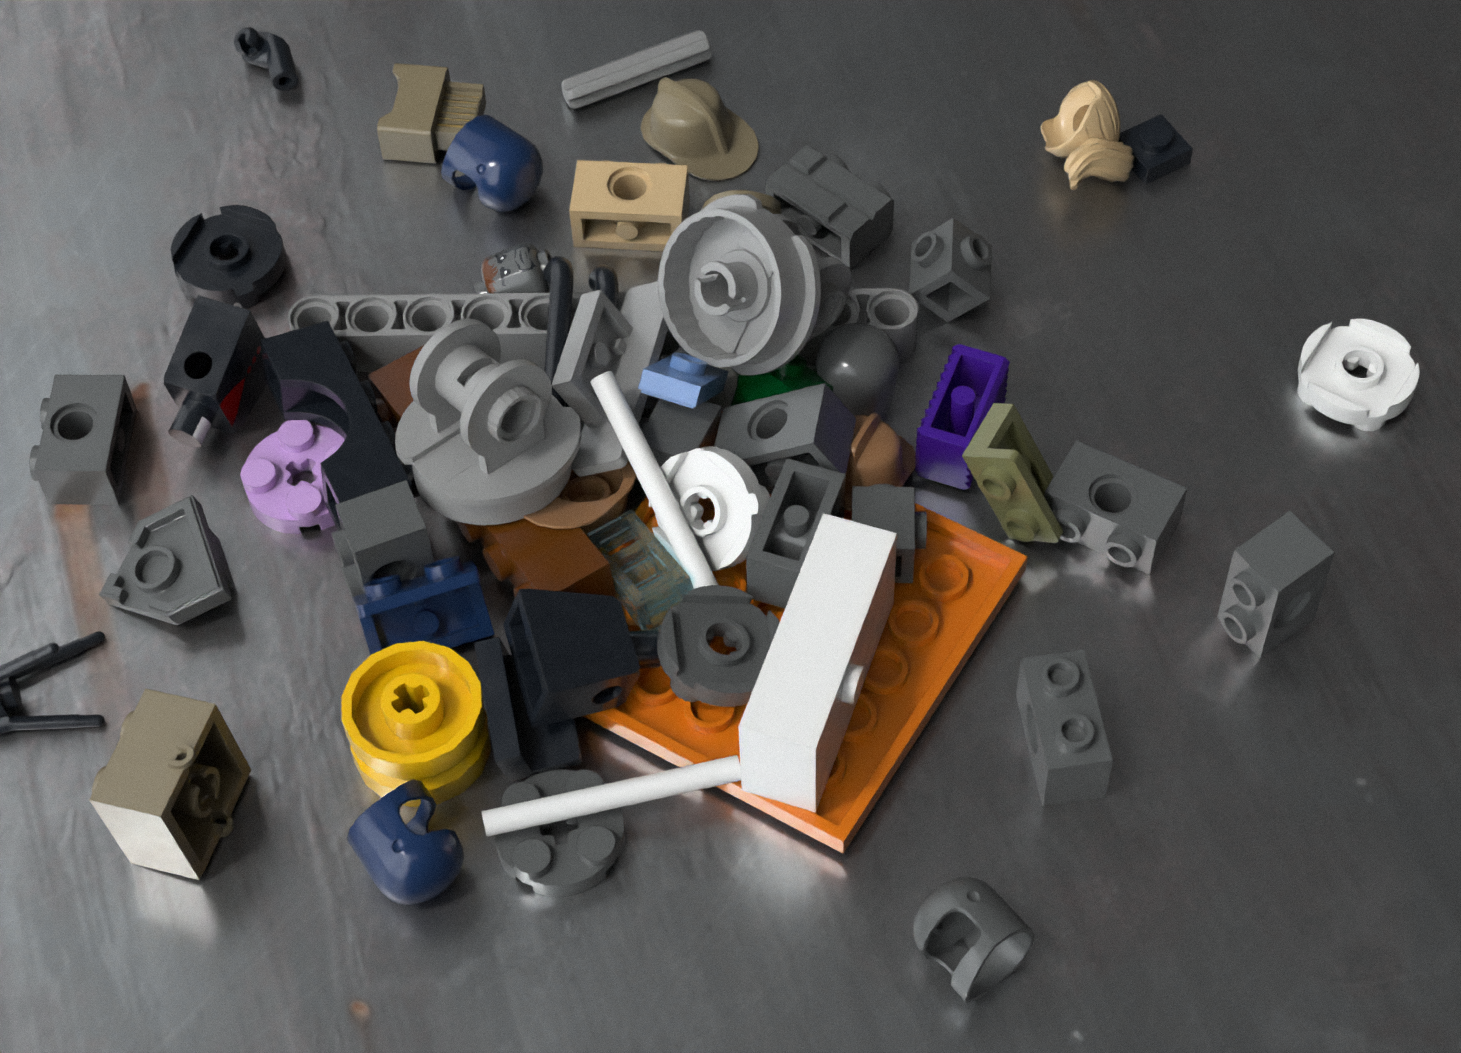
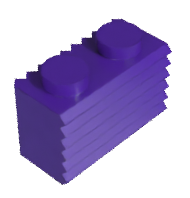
M962 344L952 347V353L948 355V363L944 364V372L940 373V381L937 382L936 390L933 391L932 400H929L928 409H925V417L921 419V427L917 428L915 471L919 477L963 490L970 488L974 476L962 455L993 403H1005L1007 380L1009 377L1007 375L1009 372L1008 366L1010 364L1006 357Z

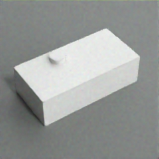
M823 513L738 726L742 791L816 813L894 603L897 533Z

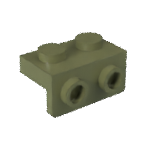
M993 403L962 457L1009 539L1022 542L1040 541L1057 543L1063 534V530L1044 497V492L1054 476L1015 405Z

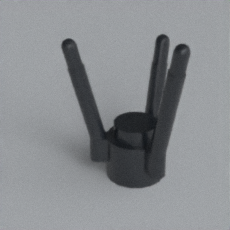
M97 631L62 646H58L56 643H49L1 665L0 734L13 730L74 729L102 726L105 720L99 714L11 716L12 709L22 706L17 679L102 643L105 640V634Z

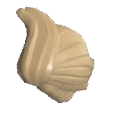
M1089 80L1073 87L1062 100L1059 114L1054 118L1045 120L1041 124V133L1046 142L1045 150L1057 157L1067 159L1064 171L1069 174L1070 190H1076L1081 181L1090 176H1095L1112 183L1115 181L1125 182L1130 176L1129 172L1134 167L1132 164L1135 158L1132 155L1133 149L1130 146L1123 145V142H1118L1121 123L1116 101L1111 92L1097 80Z

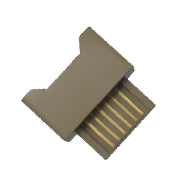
M395 63L392 71L393 75L397 78L399 88L394 106L390 113L379 118L377 124L382 158L386 160L436 164L440 150H448L454 137L463 126L475 117L484 115L486 107L484 84L451 82L448 67Z

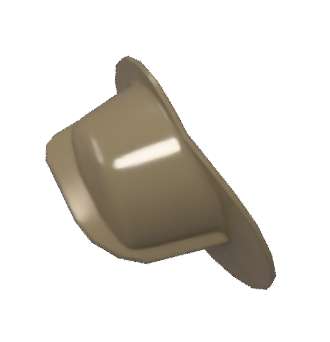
M664 77L660 80L658 94L654 98L653 105L642 119L640 129L644 141L676 165H688V173L699 179L719 182L735 179L747 172L757 160L759 143L755 131L742 118L725 107L719 92L708 82L699 79L673 81Z

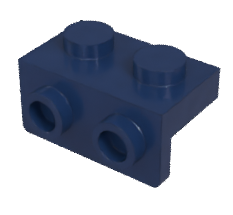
M459 556L448 557L425 565L423 568L426 575L401 582L400 575L396 574L381 577L364 584L365 593L352 598L369 654H374L396 643L426 641L452 648L494 635L495 633L480 586L481 577L475 564L472 561L461 563Z

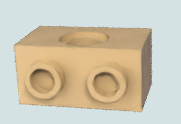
M577 160L569 209L573 247L663 252L672 233L688 218L690 206L688 165Z

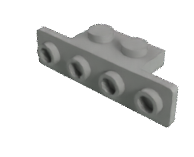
M658 281L630 288L626 293L621 312L618 311L602 290L581 295L551 385L585 423L581 433L579 450L572 462V470L579 477L621 469L628 462V458L590 382L598 375L612 371L639 424L648 396L641 393V390L638 389L643 368L658 362L668 331L660 305Z

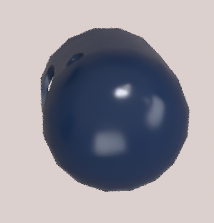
M486 114L475 117L466 123L456 134L447 150L441 174L445 181L458 189L467 190L477 186L478 197L482 205L495 211L507 212L520 208L534 195L543 175V161L537 147L531 141ZM460 171L465 175L455 177V172Z
M413 779L403 783L372 804L356 819L349 829L347 837L351 847L382 894L392 902L405 905L426 902L444 892L459 875L464 860L463 846L454 830L441 829L428 832V824L434 815L436 803L420 780ZM421 799L415 816L405 825L400 816V808L408 801Z

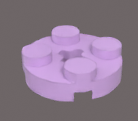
M287 420L279 427L277 432L267 436L256 445L249 454L240 473L249 504L256 518L267 527L286 534H301L300 527H311L319 524L321 530L334 526V521L324 503L320 463L338 450L344 442V438L331 428L311 425L307 420ZM304 471L312 472L316 479L311 484L301 481L296 486L291 485L293 482L292 477Z

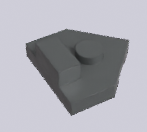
M191 495L138 521L127 542L131 546L117 574L110 573L99 593V596L110 605L178 626L231 600L232 596L229 588L235 585L220 540L209 528L202 505Z

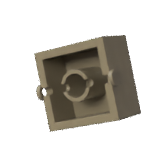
M145 688L135 710L131 711L123 721L120 740L110 760L95 776L92 795L89 801L131 864L200 880L219 838L227 836L234 829L235 823L231 813L250 775L251 768L215 703ZM220 819L227 823L222 828L219 823H215V820Z

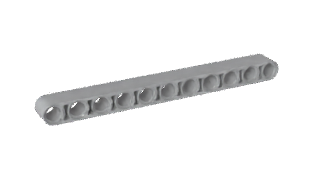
M850 289L845 300L844 309L837 321L827 331L807 341L799 352V355L807 361L806 366H816L815 360L819 346L833 329L848 323H865L876 326L889 335L897 347L900 363H903L910 359L916 349L918 326L917 302L911 294L901 289ZM573 292L571 325L581 295L589 292ZM618 292L617 309L619 312H621L627 292ZM550 293L311 296L297 301L290 308L287 318L290 331L329 321L338 341L347 340L355 357L357 371H376L425 345L440 329L462 319L479 320L496 333L501 345L500 364L515 359H526L544 369ZM669 328L658 361L661 360L662 355H671L680 346Z

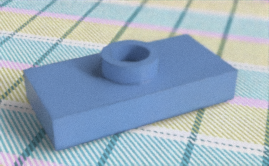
M673 353L643 368L638 389L641 390V393L693 409L724 391L729 371L707 365V362L688 354Z

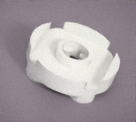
M1351 319L1349 326H1338L1331 329L1332 322L1319 327L1306 340L1297 369L1299 378L1298 396L1304 403L1313 406L1331 419L1352 424L1363 431L1380 429L1384 426L1386 420L1398 416L1407 408L1413 398L1420 371L1418 362L1415 366L1414 360L1409 355L1411 346L1405 337L1385 324L1368 319ZM1358 365L1364 366L1368 369L1366 373L1367 378L1354 377L1348 374L1344 368L1354 370Z
M708 446L696 448L669 458L660 468L711 571L727 569L743 562L747 557L770 500L769 492L758 483L757 477L751 468L741 458L725 449ZM700 497L703 499L710 498L715 508L714 519L705 523L701 520L704 509L698 503ZM655 514L658 527H653L652 530L656 542L670 560L682 567Z

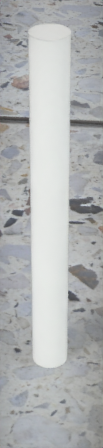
M608 371L598 375L590 383L692 589L718 585L613 372Z
M734 755L481 811L486 836H494L741 781L740 762L738 756Z

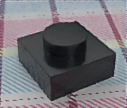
M1162 114L1120 133L1118 142H1123V145L1130 146L1133 149L1132 155L1135 158L1132 163L1134 165L1132 170L1145 185L1191 163L1193 148Z

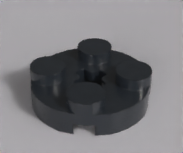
M228 205L219 207L220 215L211 216L204 220L202 213L189 219L176 233L171 245V257L181 290L195 299L200 295L243 309L255 306L260 301L261 294L268 291L280 278L286 263V252L282 237L270 216L253 207ZM233 249L238 250L239 254L231 260H220L217 257L219 254L228 255Z

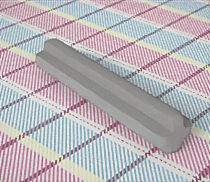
M696 30L571 76L562 82L563 96L571 109H578L708 61L712 56L709 39H707L703 31Z

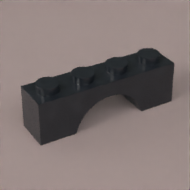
M329 321L261 339L265 380L284 420L316 422L333 429L344 438V442L338 450L320 463L324 503L337 530L342 528L336 504L407 480L413 497H420L415 484L412 465L401 464L397 457L396 436L389 421L380 422L376 415L378 412L377 403L368 380L359 382L356 376L357 365L350 344L347 340L338 341Z

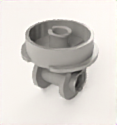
M736 194L713 201L700 212L685 219L675 229L666 243L661 257L658 273V293L665 322L675 340L689 355L707 362V365L731 367L741 375H758L775 371L789 363L799 354L807 341L827 331L837 321L844 309L845 300L850 291L852 275L850 269L837 258L827 257L817 261L811 243L803 235L799 234L797 225L783 214H772L764 210L761 200L751 194Z
M462 319L448 324L435 333L419 352L410 374V392L414 401L407 407L398 423L395 445L397 456L405 465H412L417 490L423 500L433 510L449 519L462 523L497 525L523 519L524 515L543 509L562 492L570 478L572 462L579 450L581 424L579 415L571 407H562L559 401L552 395L550 378L537 364L526 359H515L500 364L501 345L498 336L491 328L476 319Z

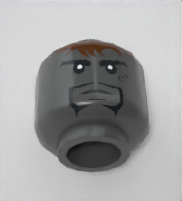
M525 242L486 257L481 266L482 280L474 284L476 294L550 293V283L545 280L543 271L546 264L552 259L551 254L547 249L539 251L533 244Z

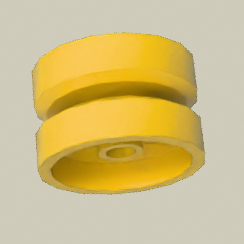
M426 641L396 643L371 654L352 672L341 696L342 723L350 742L355 765L365 785L380 797H383L403 783L413 779L420 780L433 797L436 805H439L464 793L482 774L491 753L490 729L487 712L484 708L481 683L466 659L449 647ZM421 799L408 801L403 805L418 807Z

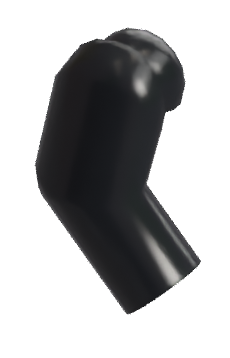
M245 27L235 35L234 48L236 52L241 54L246 62L268 69L272 85L275 89L287 91L297 85L298 77L291 50L283 38L267 32H257L252 27Z

